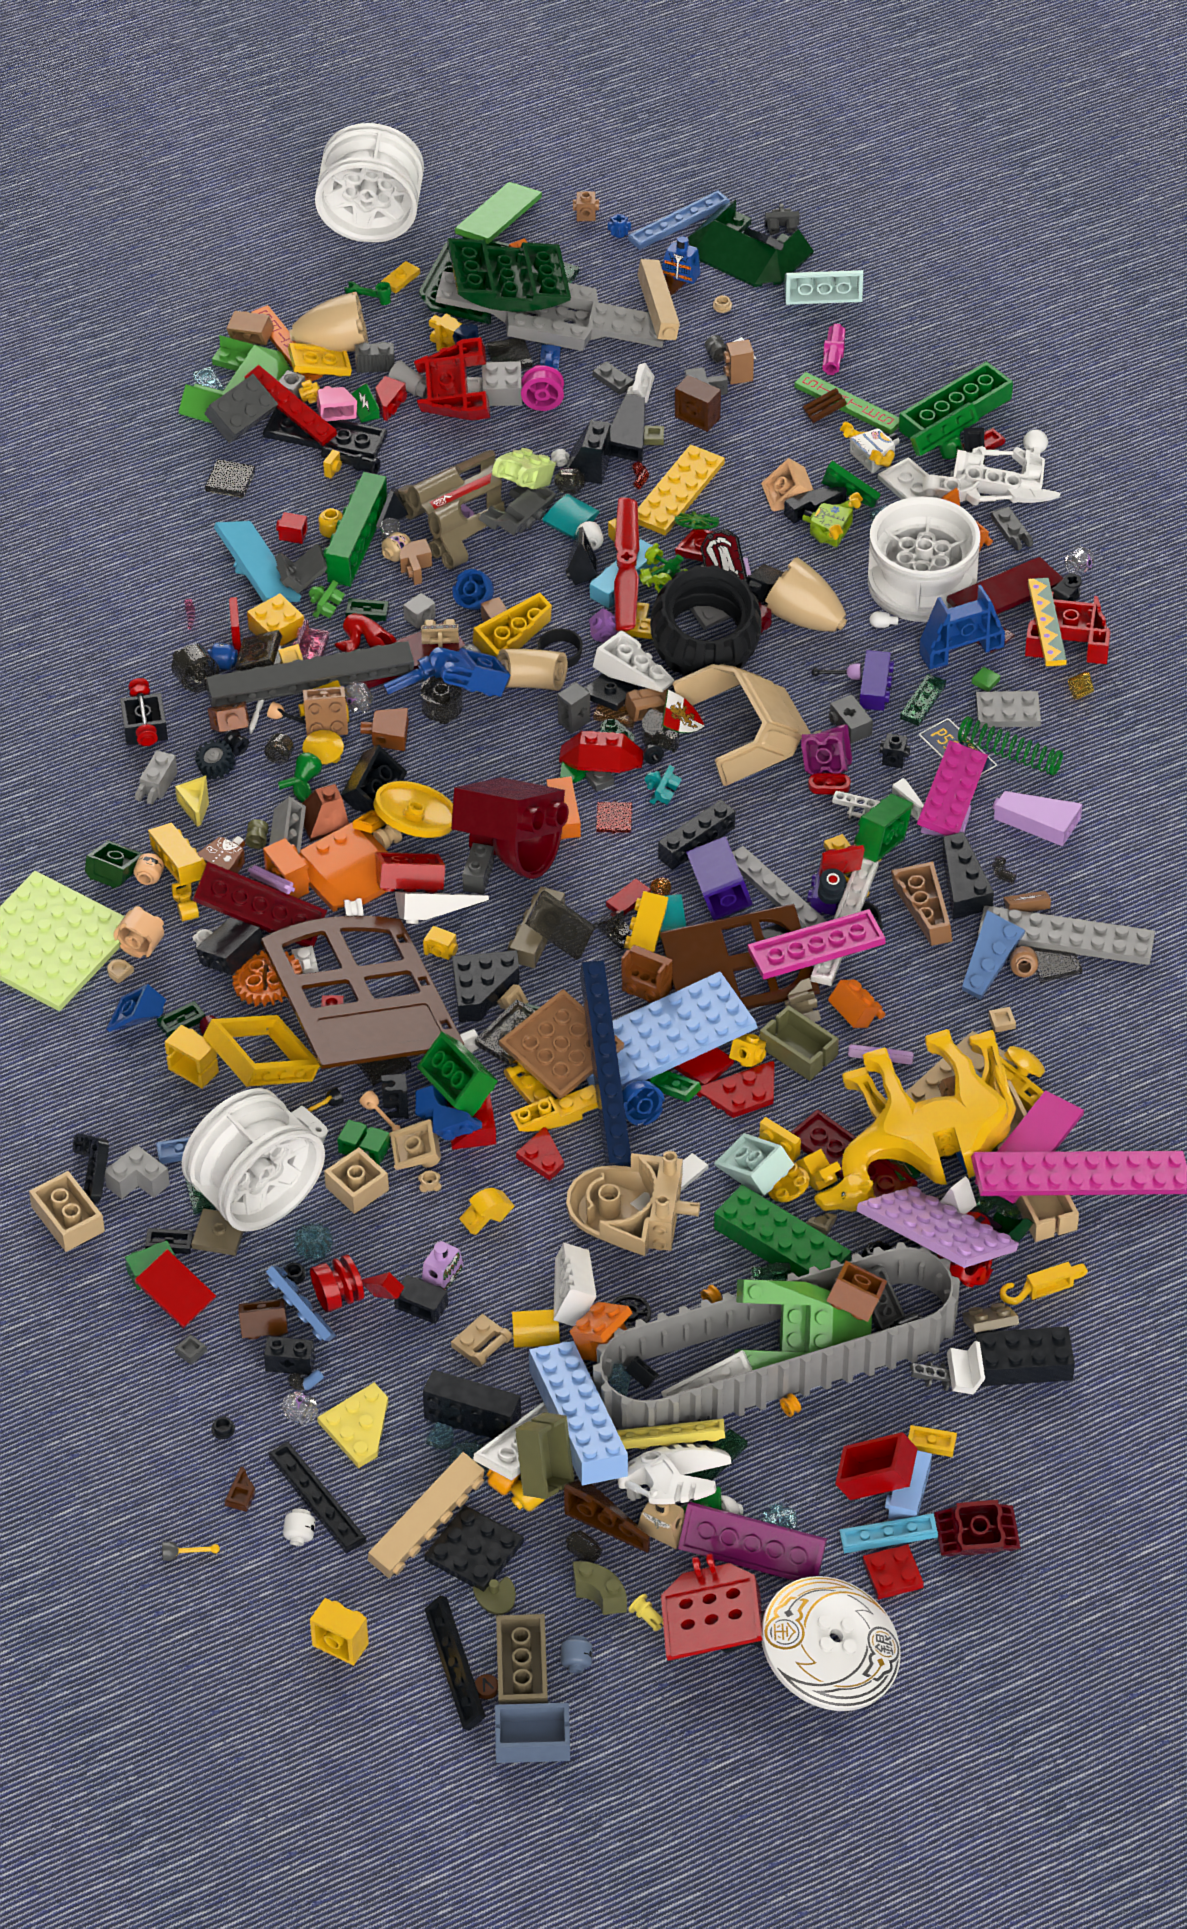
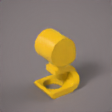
M179 883L171 884L172 896L178 902L177 909L181 921L199 918L197 904L191 900V883L186 884L181 889H176L181 886Z

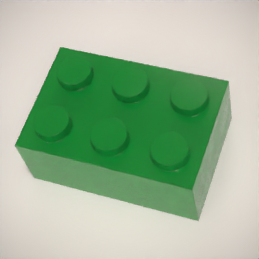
M891 793L875 807L873 806L868 813L860 817L858 826H860L859 833L854 839V844L856 846H864V858L876 863L905 839L914 803Z

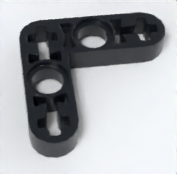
M78 1133L73 1140V1151L76 1154L89 1157L84 1192L93 1203L97 1204L102 1197L109 1142L104 1138Z

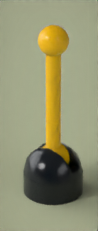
M334 1087L326 1093L325 1100L311 1106L307 1110L311 1112L325 1104L333 1107L344 1103V1100L338 1088Z

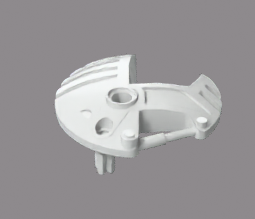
M682 1443L681 1445L672 1444L667 1447H658L628 1462V1476L617 1478L618 1486L621 1489L627 1490V1497L631 1501L641 1499L642 1495L648 1498L650 1504H675L677 1501L684 1503L689 1502L693 1498L698 1500L716 1492L715 1481L686 1476L685 1474L731 1464V1457L722 1449L712 1446L707 1447L701 1444ZM647 1484L650 1491L643 1489L640 1485Z

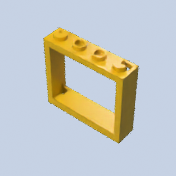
M278 1015L211 1019L203 1035L206 1041L246 1087L312 1082L320 1067L317 1059ZM269 1035L291 1061L254 1063L233 1037Z

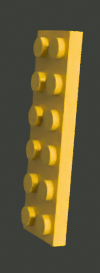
M690 444L638 507V525L666 536L676 524L674 521L675 516H679L681 512H686L725 464V458Z

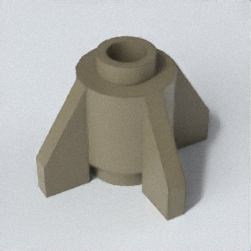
M810 978L803 979L787 995L788 1000L784 1001L785 1007L791 1006L813 1022L820 1021L819 1010L813 1011L814 1008L818 1007L817 998L814 991L808 992L809 989H813Z

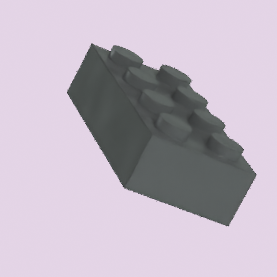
M876 1265L867 1271L886 1280L887 1283L872 1313V1321L876 1329L883 1331L890 1327L894 1321L905 1317V1314L884 1267Z

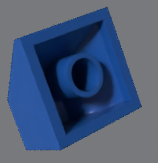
M149 984L122 996L106 1030L111 1032L159 1018L164 1011L163 1006L166 999Z

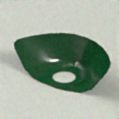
M996 1212L993 1220L1002 1226V1229L997 1232L1009 1235L1016 1242H1019L1026 1235L1034 1223L1027 1218L1013 1219L1000 1212Z

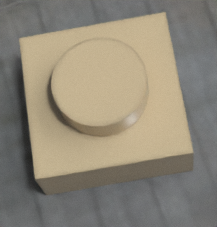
M1010 1007L989 1011L988 1017L994 1033L1016 1029V1022Z

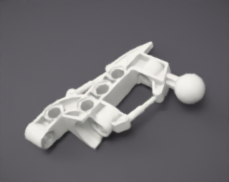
M1038 429L1027 432L1023 439L1026 451L1019 447H1015L1013 451L986 450L983 446L974 448L972 453L958 450L954 470L951 471L950 477L926 475L923 477L922 496L941 498L957 488L959 490L960 502L967 500L972 505H978L979 502L1009 499L1012 503H1035L1059 498V492L1041 489L1045 459L1040 457V453L1044 452L1048 446L1047 435ZM985 455H1012V458L1022 465L1021 474L985 467L983 465ZM979 493L989 494V496H980Z

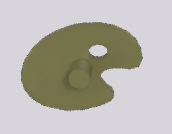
M504 1577L500 1582L495 1579L491 1580L484 1592L473 1586L477 1602L487 1612L503 1615L514 1607L516 1592L509 1577Z

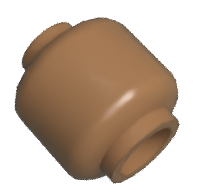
M1021 946L1013 950L1010 955V966L1013 973L1019 977L1026 978L1036 972L1038 969V957L1033 949Z

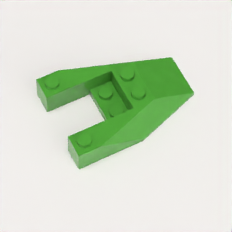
M737 1279L736 1302L781 1304L780 1351L735 1349L734 1354L744 1351L752 1370H756L870 1335L872 1315L867 1322L856 1319L851 1313L843 1309L834 1308L826 1301L831 1291L808 1282Z

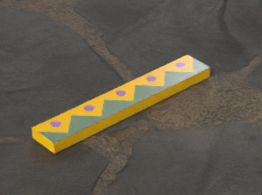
M1049 578L1028 579V587L1045 666L1066 665L1067 659Z

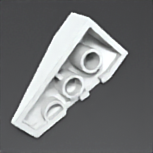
M623 631L618 632L597 648L593 667L608 677L659 692L666 690L675 681L661 665L653 662L652 655L649 652L645 653L641 649V644L636 639Z
M395 892L399 918L405 919L408 924H419V920H427L489 900L488 895L481 894L450 895L448 893Z

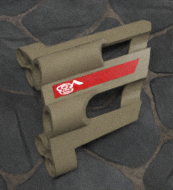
M493 450L480 453L414 485H405L398 488L408 515L405 516L406 518L413 519L425 512L428 515L429 528L434 536L433 541L428 544L432 557L436 559L442 557V562L447 569H453L468 561V553L462 541L487 527L485 523L479 520L481 513L488 511L490 506L505 512L504 501L502 502L501 500L502 480L492 475L495 463V452ZM480 465L479 474L466 480L461 478V473ZM486 493V510L469 518L464 517L461 512V505Z

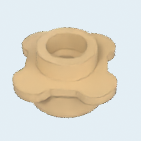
M430 1170L420 1174L418 1180L421 1182L419 1190L421 1192L439 1191L441 1189V1184L439 1183L440 1174Z

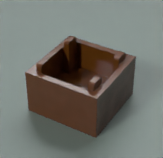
M687 375L675 388V417L708 432L721 417V389Z

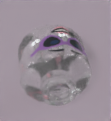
M1083 546L1076 547L1065 556V569L1070 574L1082 576L1094 566L1092 551Z
M354 681L345 687V700L351 711H361V713H364L371 708L374 696L365 683Z
M301 1391L289 1393L282 1403L285 1417L300 1425L313 1421L318 1414L315 1398Z

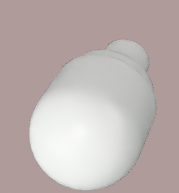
M874 612L869 619L870 624L875 628L889 627V624L898 625V617L890 616L886 612Z

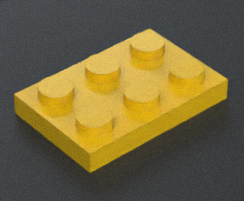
M289 343L288 352L294 372L301 374L351 376L352 369L347 351L338 352L312 344Z

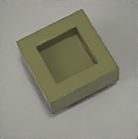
M644 426V445H664V426Z

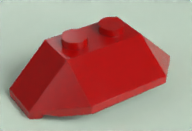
M581 731L561 745L559 762H564L576 770L621 773L634 768H642L643 750L622 733Z

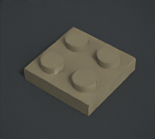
M994 1303L990 1308L985 1309L973 1307L969 1309V1312L962 1313L963 1322L974 1333L1019 1324L1018 1315L1004 1303Z

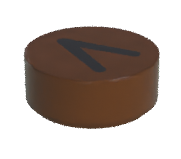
M483 1674L475 1680V1685L481 1699H492L498 1694V1680L493 1675Z

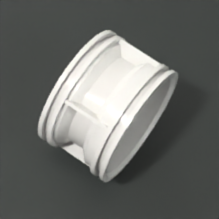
M355 124L336 132L324 148L315 194L316 209L321 219L336 233L360 242H384L405 233L413 224L417 214L424 172V161L419 148L402 132L381 124Z
M912 497L890 504L880 511L873 520L869 542L868 589L874 601L888 613L905 620L928 622L937 598L941 597L948 609L952 608L946 601L947 596L977 583L980 530L974 518L959 505L940 498Z
M255 1088L229 1097L216 1106L199 1123L185 1146L182 1156V1172L194 1188L201 1192L218 1209L232 1227L240 1231H255L277 1222L303 1201L320 1176L325 1160V1149L322 1141L309 1128L305 1127L273 1092L267 1089Z

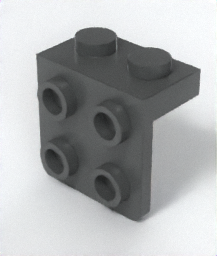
M315 544L296 562L291 561L281 552L275 557L276 568L281 576L280 581L285 587L292 588L298 594L327 569L321 546Z

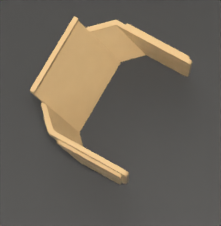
M711 664L674 681L672 685L675 693L685 698L693 706L741 684L762 722L753 742L715 759L723 786L730 785L792 757L802 738V734L811 733L786 689L774 684L770 680L762 678V676L724 664Z

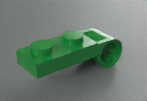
M665 1071L645 1080L653 1083L663 1094L685 1102H689L702 1089L700 1082L670 1071Z

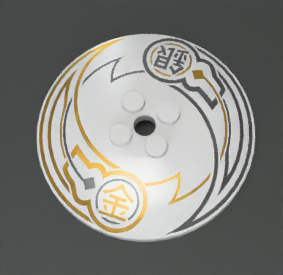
M814 1576L801 1578L779 1590L764 1612L762 1619V1647L772 1671L783 1685L802 1700L828 1710H857L876 1702L893 1684L900 1666V1644L897 1632L889 1616L878 1602L855 1585L831 1577ZM830 1634H836L840 1642L833 1641L830 1638Z

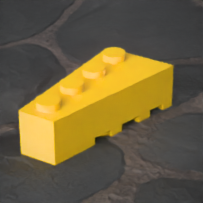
M539 592L474 627L473 644L480 649L481 653L496 657L501 649H520L551 621L552 605Z

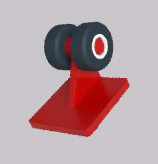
M851 845L839 850L830 849L822 853L818 897L822 902L836 904L842 899L846 883L843 873L861 869L865 850L863 845Z

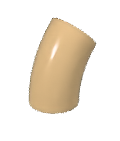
M501 649L498 653L497 659L510 674L505 688H537L559 691L565 683L568 661L564 652L536 649Z

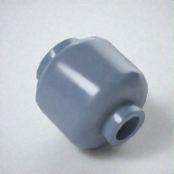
M569 1636L561 1645L560 1662L562 1666L568 1668L570 1673H582L583 1669L589 1668L592 1664V1644L587 1641L586 1637Z

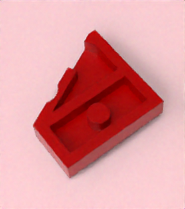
M545 1127L516 1152L518 1160L549 1181L564 1168V1160Z

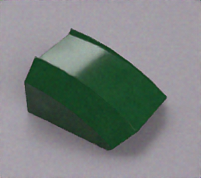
M107 840L86 856L85 872L90 880H96L114 889L122 885L134 873L138 858L143 853Z

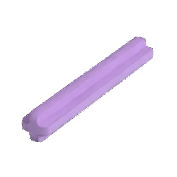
M253 865L252 868L249 867L248 869L250 877L281 892L290 894L291 891H295L291 881L257 865Z

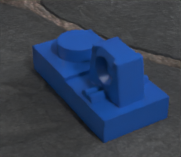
M542 344L540 365L549 366L559 371L561 346Z

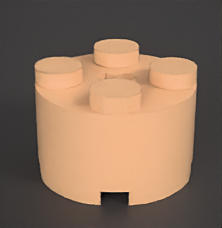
M135 906L127 912L115 929L114 939L115 941L117 939L120 941L121 945L119 947L127 954L136 958H141L143 955L149 957L164 936V922L161 918L151 915L139 906Z

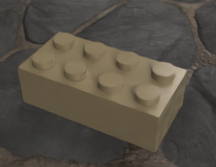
M545 1614L496 1616L499 1705L548 1703Z

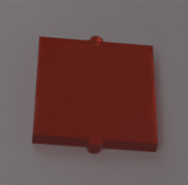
M597 802L596 832H612V834L616 832L631 833L632 802Z

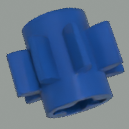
M616 214L610 217L608 230H611V235L614 237L622 238L628 235V230H631V222L628 221V217Z

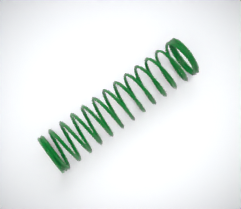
M967 716L962 721L958 731V741H964L965 744L971 742L973 747L979 745L980 749L986 748L988 752L994 750L995 755L1001 753L1003 758L1009 755L1011 761L1016 759L1017 763L1024 762L1025 766L1031 764L1032 769L1038 767L1040 772L1046 769L1047 774L1052 776L1058 772L1063 759L1062 751L1058 750L1054 754L1055 749L1052 748L1046 766L1041 770L1040 764L1046 754L1047 745L1041 751L1039 763L1033 767V760L1040 746L1039 742L1034 747L1031 761L1026 764L1025 758L1031 749L1032 740H1029L1026 746L1024 758L1018 761V755L1024 745L1025 737L1021 738L1016 756L1011 759L1010 753L1017 741V734L1011 740L1009 752L1006 756H1003V749L1010 736L1009 731L1005 734L1001 750L996 753L995 748L1001 738L1002 728L999 729L996 735L994 747L988 750V744L993 737L995 726L991 727L986 745L982 748L981 741L986 733L988 724L985 723L983 725L979 742L974 745L973 739L980 727V720L976 722L969 742H966V737L972 726L973 718ZM966 722H967L964 735L962 736V732H963L964 726H965V724H966Z

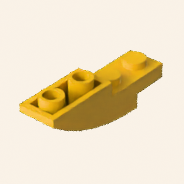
M592 1084L566 1095L561 1100H553L549 1096L510 1112V1115L519 1131H540L543 1127L548 1130L582 1120L583 1113L598 1108L596 1090Z

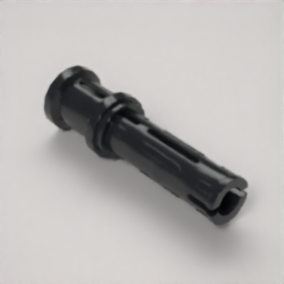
M326 445L321 451L322 458H327L332 450L340 452V461L343 464L353 466L357 471L363 470L377 474L380 469V459H371L365 457V454L355 455Z

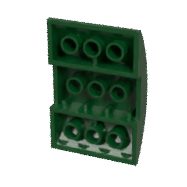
M447 239L457 293L471 303L494 310L523 312L542 310L571 300L559 244L522 242L521 248L486 246L485 240Z

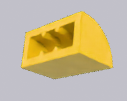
M554 1309L512 1312L514 1348L549 1346L560 1343L559 1322L554 1321Z

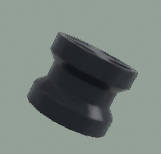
M231 730L223 739L229 744L233 754L236 756L243 754L249 746V740L245 736H241L238 730Z

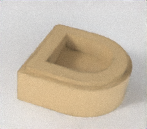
M122 959L111 961L107 967L109 977L118 984L134 972V967Z

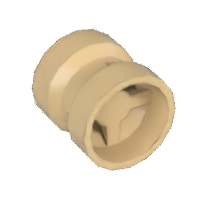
M388 824L385 826V829H378L373 832V836L385 849L389 848L392 843L396 844L402 841V833Z

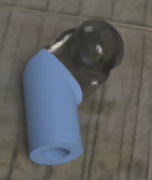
M315 1370L306 1378H300L299 1374L293 1373L288 1377L289 1386L294 1390H310L324 1376L319 1370Z

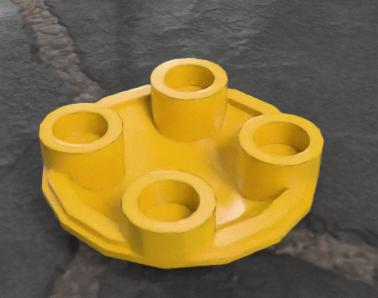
M318 730L306 737L302 750L303 753L314 754L325 765L340 761L344 744L342 738L337 733L330 730Z
M1009 1046L1004 1054L1009 1061L1014 1062L1018 1066L1017 1071L1024 1076H1028L1030 1073L1037 1077H1042L1045 1072V1068L1040 1060L1023 1048Z
M794 1163L788 1174L781 1178L774 1185L773 1189L768 1192L769 1196L778 1202H789L798 1198L809 1186L810 1178L808 1172Z

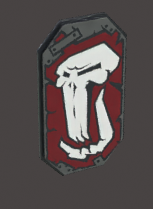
M728 529L707 534L700 547L704 567L715 565L727 571L731 570L748 584L739 537Z

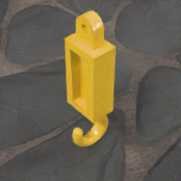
M1068 1261L1027 1275L1026 1283L1016 1297H1009L1006 1294L1008 1289L1014 1287V1283L1004 1284L999 1292L1000 1298L1009 1305L1021 1303L1028 1295L1031 1300L1073 1287L1074 1280L1085 1276L1088 1273V1269L1084 1264L1071 1267Z

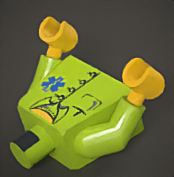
M856 492L849 497L848 501L842 504L831 505L822 503L816 512L806 509L802 520L810 523V534L819 543H828L837 548L853 524V508L858 509L863 498Z

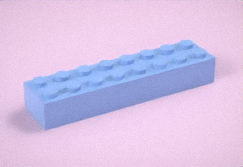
M574 1341L529 1349V1372L548 1413L567 1416L572 1465L581 1484L587 1485L627 1477V1451Z

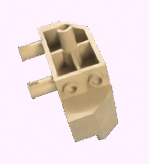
M667 1151L663 1154L664 1157L632 1153L631 1167L616 1165L600 1166L583 1172L572 1182L567 1191L566 1208L570 1219L584 1232L602 1241L646 1256L649 1248L672 1251L678 1214L699 1217L700 1202L680 1201L683 1159L677 1158V1154L674 1151ZM647 1192L650 1195V1202L647 1203V1206L642 1211L637 1210L630 1204L641 1194Z

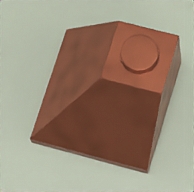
M336 784L315 789L302 803L306 806L303 827L310 841L324 838L349 824L343 799Z

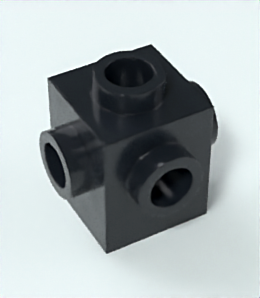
M887 733L885 741H881L879 753L883 754L882 765L903 769L905 758H909L911 746L907 745V736Z

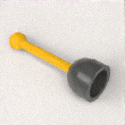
M162 1542L163 1561L174 1560L179 1553L211 1551L216 1554L220 1551V1547L217 1544H213L211 1547L179 1548L174 1542Z

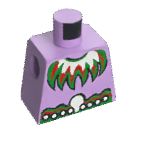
M443 1241L436 1243L434 1249L424 1261L422 1280L447 1290L464 1267L460 1250Z

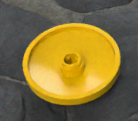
M395 781L384 784L376 792L374 809L377 815L392 828L405 834L422 838L441 837L452 831L453 803L437 790L415 782Z

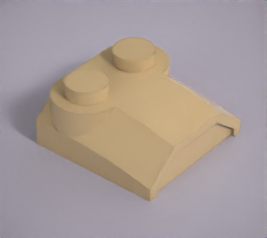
M431 1119L389 1133L392 1142L395 1170L417 1165L430 1168L440 1161L441 1152L438 1135L433 1133V1122Z

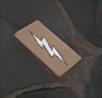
M1046 891L1003 897L1006 909L1031 912L1050 909L1051 898Z

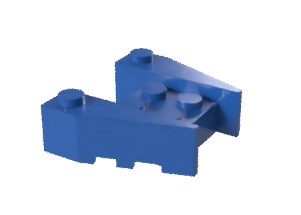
M978 585L977 600L948 609L941 597L937 598L920 638L919 654L929 670L948 665L949 650L979 641L985 653L1004 647L1005 631L1001 626L992 601L982 585Z

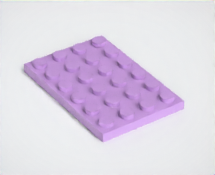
M908 1187L859 1202L856 1210L963 1268L1015 1252L1019 1244L1012 1240L1009 1235L993 1230V1227L988 1224H981L971 1215L958 1213L957 1208L939 1202L938 1198L922 1193L917 1187Z

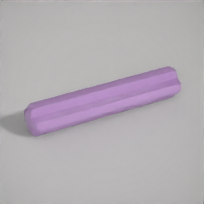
M850 1044L848 1056L863 1059V1054L881 1048ZM887 1049L893 1063L908 1065L913 1063V1052Z

